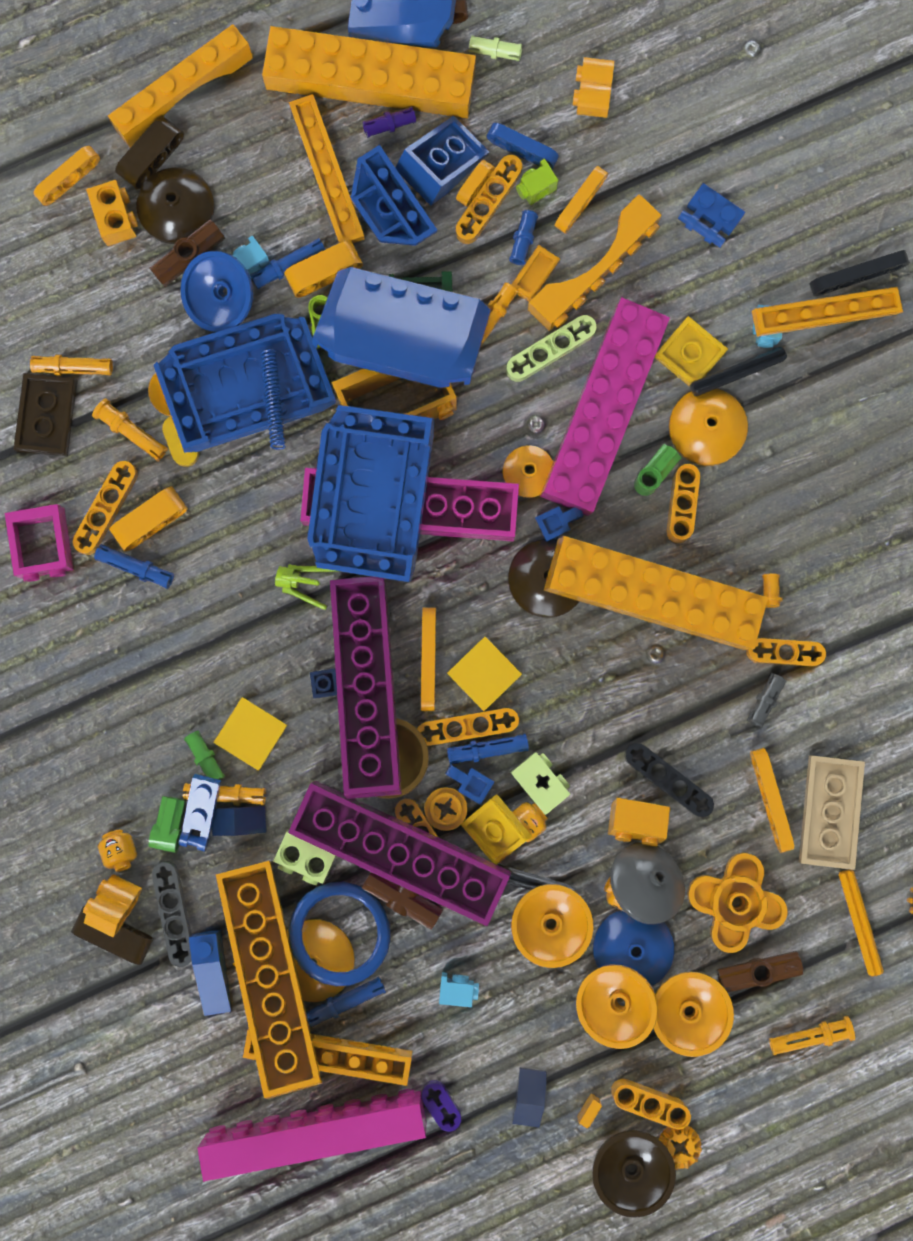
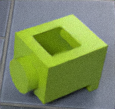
M543 159L540 161L538 169L531 168L522 175L520 184L516 185V190L523 200L526 199L531 206L556 191L558 179L547 161Z

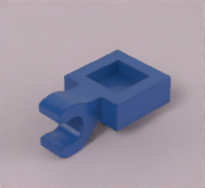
M558 506L535 517V520L547 542L569 532L568 523L582 518L584 514L582 510L575 507L562 513Z
M450 765L445 773L461 783L457 790L458 792L480 805L494 784L493 780L473 768H470L469 772L465 774Z

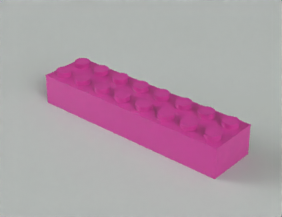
M621 297L615 306L540 497L569 509L578 508L586 516L594 512L670 317Z
M305 468L300 519L304 526H309L316 468ZM428 477L420 534L514 542L519 484Z
M413 1088L399 1091L396 1096L388 1097L387 1094H378L372 1096L370 1101L361 1102L360 1099H353L344 1102V1106L335 1108L333 1104L320 1106L317 1108V1111L309 1113L306 1110H297L290 1113L289 1117L280 1118L279 1115L265 1117L263 1122L253 1123L252 1120H246L237 1123L236 1127L228 1129L224 1125L216 1126L209 1129V1132L206 1133L197 1147L203 1182L426 1138L427 1121L421 1091L414 1092Z

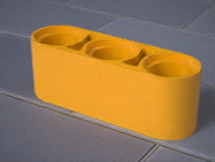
M346 240L286 269L284 275L295 297L300 298L332 284L337 272L349 267L361 269L363 262L353 242Z
M692 464L682 465L672 479L666 531L669 540L674 543L685 542L694 531L700 472ZM680 473H689L692 477V483L686 484L682 482ZM677 499H686L689 502V509H680L677 505ZM675 524L685 526V536H679L675 533Z
M170 486L118 520L109 530L123 551L127 552L182 516L188 508L176 490Z
M624 1078L618 1079L613 1083L611 1093L619 1108L673 1129L680 1130L689 1125L691 1114L681 1099ZM624 1088L632 1090L631 1096L628 1099L622 1100L618 1098L620 1090ZM649 1098L657 1099V1105L653 1109L644 1108V1103ZM675 1108L683 1109V1114L678 1119L670 1118V1113Z

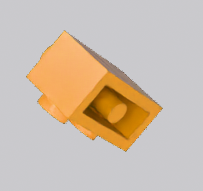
M616 798L611 803L608 835L615 836V839L618 841L630 842L631 839L641 840L643 845L658 846V844L667 839L670 807Z

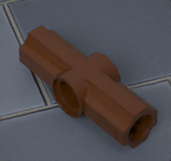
M209 220L189 237L177 240L173 249L149 269L159 282L166 287L184 273L188 264L195 257L211 251L224 241L225 237L215 223ZM193 250L191 256L182 257L184 251Z
M372 872L362 886V889L386 902L385 905L396 913L405 917L409 916L430 930L433 929L443 911L441 907L423 896Z
M797 951L762 959L753 958L745 963L717 969L718 981L727 993L754 986H768L775 981L803 975V966ZM758 966H765V975L762 978L756 979L754 976L755 969Z

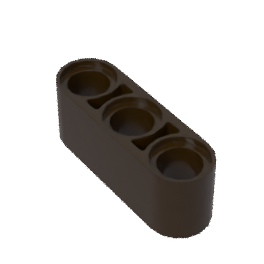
M163 115L157 117L120 159L115 172L135 189H140L144 182L157 172L181 144L184 132Z
M85 906L82 907L71 930L72 934L126 961L142 965L154 940L153 937L126 923H123L118 933L111 937L84 924L86 914L83 913Z

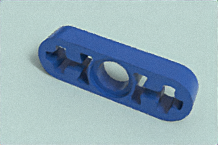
M493 123L486 135L487 139L494 145L537 166H540V161L545 159L553 170L559 158L558 153L552 148L500 123Z

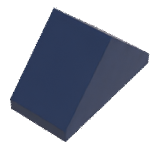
M266 806L215 809L212 836H239L267 832Z
M519 1068L512 1124L540 1127L545 1107L546 1071Z

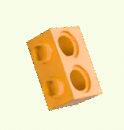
M113 180L86 189L101 238L107 246L137 237L134 228L138 227V223L133 211L129 212L127 204L131 202L125 187L121 188L117 180ZM116 197L113 203L105 204L108 198ZM123 221L119 228H113L115 222Z

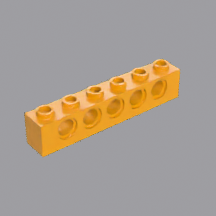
M248 1029L243 1058L256 1060ZM311 1034L319 1071L407 1086L413 1051Z

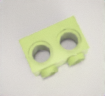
M288 830L273 862L279 864L278 869L283 872L293 874V871L304 875L302 880L317 886L318 882L323 884L327 879L336 855L289 834ZM289 846H294L299 850L298 860L291 861L287 858L286 850ZM318 857L323 860V871L316 872L311 868L310 862L312 858Z

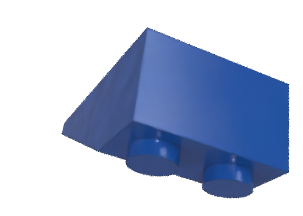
M452 116L405 148L395 168L431 206L447 195L480 161L488 156L489 151L455 116Z

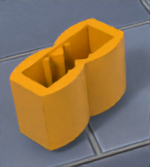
M584 57L583 66H577L576 81L581 83L580 90L574 89L572 105L577 106V115L607 118L615 61Z
M114 874L108 881L104 879L97 889L96 898H90L84 907L83 913L86 914L84 924L114 937L137 904L142 888Z

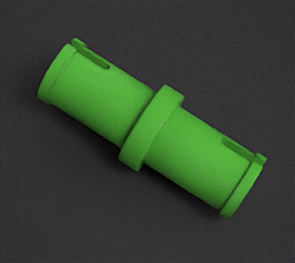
M195 731L186 736L184 741L196 758L194 760L196 766L200 765L206 777L218 780L224 779L225 775L214 759L215 753L213 750H209L200 731Z

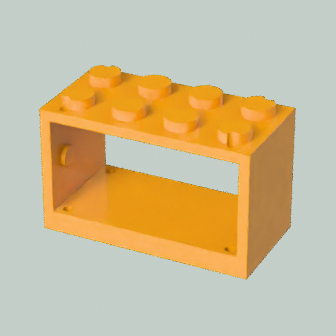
M363 368L332 382L340 405L348 406V401L401 378ZM451 384L449 387L441 388L445 397L404 414L434 418V420L437 418L444 420L454 414L453 411L457 410V397Z

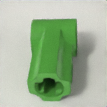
M663 444L640 471L634 481V487L638 494L642 496L652 495L682 457L674 448ZM642 477H650L653 480L654 486L644 485Z
M162 796L157 822L153 825L148 845L150 848L173 853L177 852L182 832L180 827L186 800Z

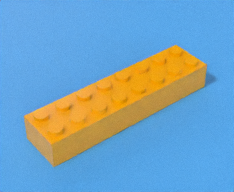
M270 26L262 77L266 90L307 96L313 94L314 97L406 109L412 106L414 111L468 118L476 71V55Z
M563 536L557 541L544 591L742 650L755 649L768 597L567 536Z
M270 861L216 874L264 1098L269 1099L322 1084Z

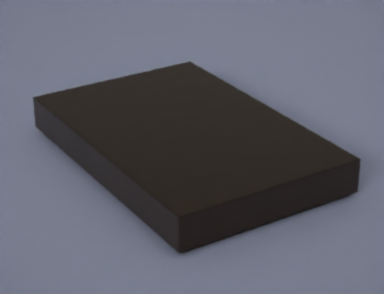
M23 373L14 451L68 457L78 381L76 378Z

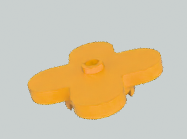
M738 853L732 856L727 862L723 878L719 879L707 875L699 876L690 883L687 890V897L692 907L702 913L713 915L710 930L711 939L717 948L727 953H735L745 947L751 928L777 929L787 918L788 911L785 901L777 894L761 889L764 868L761 861L749 853ZM735 897L740 898V905L737 907L732 905Z

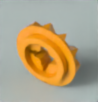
M448 787L439 788L428 796L424 807L425 816L433 827L443 831L453 830L459 827L466 818V800L456 789ZM452 798L450 808L457 814L447 813L441 820V809L435 803L445 804Z
M687 1126L684 1129L678 1130L667 1127L663 1130L659 1140L670 1152L676 1170L689 1169L692 1164L698 1162L702 1152L701 1139L693 1128ZM671 1140L677 1141L680 1144L686 1141L684 1146L688 1154L679 1151L674 1155L676 1148Z

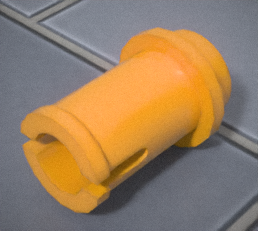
M772 573L762 575L763 596L768 597L766 608L780 607V602L783 601V598L780 597L779 589L780 575Z

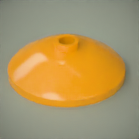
M714 389L699 396H694L692 391L687 393L677 402L669 419V434L676 450L688 461L703 466L719 465L733 458L742 448L748 432V421L743 407L731 394L720 389ZM707 419L715 420L716 426H709Z
M547 884L530 890L519 900L513 911L511 931L518 950L525 958L542 967L558 968L573 963L587 950L593 935V918L587 903L578 893L562 885ZM554 919L556 921L555 927L548 928L546 926L547 920Z
M304 920L302 940L310 958L315 959L318 966L329 971L348 972L354 970L355 956L353 946L344 931L335 924L325 920ZM293 957L303 1001H324L329 997H334L344 989L345 986L327 985L311 978L300 968Z
M622 965L602 966L591 972L579 987L576 998L578 1018L585 1031L595 1041L610 1048L624 1049L641 1043L652 1032L658 1017L657 998L649 982L637 971ZM617 998L624 999L625 1006L619 1005Z
M684 972L670 977L658 988L655 993L658 1003V1017L653 1029L660 1041L668 1049L683 1056L698 1057L715 1051L726 1041L733 1026L734 1010L727 991L718 981L703 973ZM688 1006H692L694 1009L691 1015L685 1014V1008Z

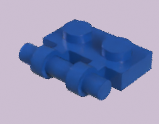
M703 183L687 205V208L692 210L694 214L690 215L683 210L678 220L686 224L685 228L688 230H694L705 237L704 241L708 244L713 243L721 248L726 239L718 233L722 231L730 236L746 212ZM702 217L711 223L713 227L709 228L699 220Z

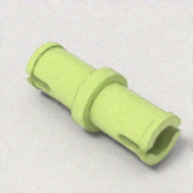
M472 35L469 43V53L489 55L491 59L500 57L520 61L522 44L500 41V38L496 37L492 40Z

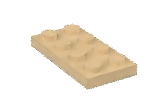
M809 755L799 863L855 870L865 762Z

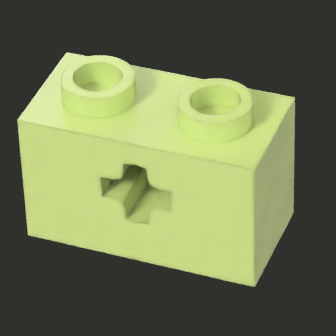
M534 752L510 773L546 815L571 795L567 791L570 785L561 774L556 777L549 769L553 764L544 753L539 756ZM547 775L549 778L546 781L548 787L539 786L537 788L535 785L538 782L536 776L545 777Z

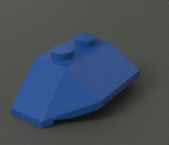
M380 145L357 159L351 201L379 242L416 246L438 232Z

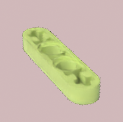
M582 315L513 356L507 363V376L512 381L521 382L588 342L594 337L596 332L595 320L588 315ZM582 323L584 326L589 324V333L580 332L576 335L578 341H575L573 334L580 329V324ZM558 336H566L570 344L566 348H559L555 344V339ZM537 349H543L547 352L548 357L545 361L538 362L533 358V352ZM525 356H528L530 364L523 367V374L513 373V364L523 365L526 363Z

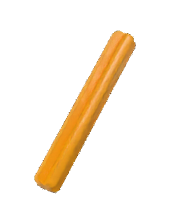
M851 869L839 872V878L867 972L870 976L881 975L884 972L855 872Z

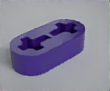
M437 1080L427 1082L422 1089L423 1103L442 1130L446 1132L456 1130L461 1123L460 1109L441 1082ZM430 1088L434 1091L440 1090V1104L437 1103L435 1098H428ZM445 1107L449 1114H456L454 1116V1123L442 1121L444 1119L442 1108Z

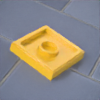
M688 316L658 350L654 358L690 387L693 381L705 377L727 352L728 348Z
M486 637L478 642L447 672L483 712L522 675Z
M242 697L213 743L260 771L288 725Z
M497 794L461 824L490 861L496 865L532 837Z

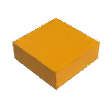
M592 1093L577 1115L579 1124L585 1128L591 1126L602 1107L600 1099Z

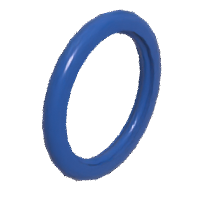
M330 882L308 892L299 901L292 913L288 929L290 948L300 968L311 978L332 986H350L374 974L383 963L391 940L390 922L380 901L374 895L362 889L361 886L348 882ZM334 895H345L361 901L370 910L377 925L378 937L372 955L357 969L348 972H333L318 966L306 952L302 940L304 920L310 909L322 899Z

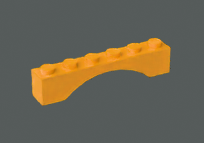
M234 24L230 25L110 113L108 117L115 130L131 148L157 117L164 116L187 94L215 78L234 73L253 59L249 43Z
M638 194L621 211L616 238L601 261L588 272L574 279L561 283L547 284L529 301L528 311L548 331H551L555 326L560 328L569 318L567 314L573 308L578 310L586 302L587 298L585 296L591 290L596 292L605 283L603 278L610 272L612 274L616 273L624 263L622 260L628 254L633 256L642 246L640 242L646 236L651 238L659 230L660 226L658 224L662 215Z

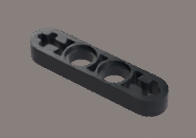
M901 250L818 277L811 281L809 285L813 296H821L895 272L909 265L910 261L906 251Z
M639 743L631 744L626 748L624 754L626 762L690 813L698 817H706L712 813L714 809L713 799L653 751ZM632 749L635 751L641 749V756L646 760H649L650 756L654 758L647 765L645 771L641 769L645 765L640 760L633 762L631 760L633 758V755L630 753ZM656 764L663 765L666 770L665 776L660 780L654 779L651 775V769ZM679 780L683 781L687 786V791L682 796L675 795L672 790L673 784ZM693 789L696 793L692 796L698 800L706 799L705 805L707 809L705 811L700 809L697 812L695 810L697 804L692 800H689L688 804L684 802L691 796Z

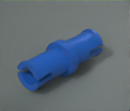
M522 211L518 231H515L513 236L515 242L509 261L513 264L525 265L529 246L534 241L533 231L538 219V214L534 211Z

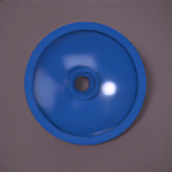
M209 251L195 257L185 269L181 281V299L185 311L194 323L208 331L218 332L240 325L247 317L253 301L252 281L245 266L236 257L221 251ZM225 287L227 288V295H226V296L224 295V292H223V290H224Z
M618 910L604 919L598 927L593 941V955L598 968L606 965L629 967L640 973L652 987L665 977L672 965L674 942L671 932L664 922L660 924L641 923L630 917L626 912ZM639 947L641 950L640 954L632 956V948Z

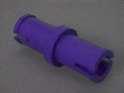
M412 106L393 113L389 111L384 112L383 116L362 121L366 137L369 138L386 131L392 133L395 132L396 128L411 123L414 124L416 123V116Z

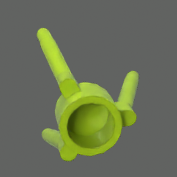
M291 564L288 567L279 566L275 577V586L282 587V593L291 594L323 610L327 609L325 604L293 588H298L299 583L316 586L320 584L318 580L301 577L299 572L340 571L317 568L316 566H296Z

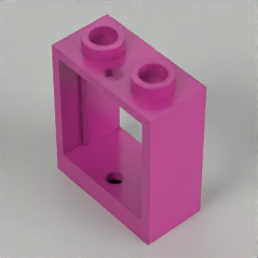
M54 504L5 513L14 576L23 579L24 582L40 580L39 576L49 574L50 577H61L66 575V571L74 570L65 508ZM53 521L59 561L24 567L18 527Z

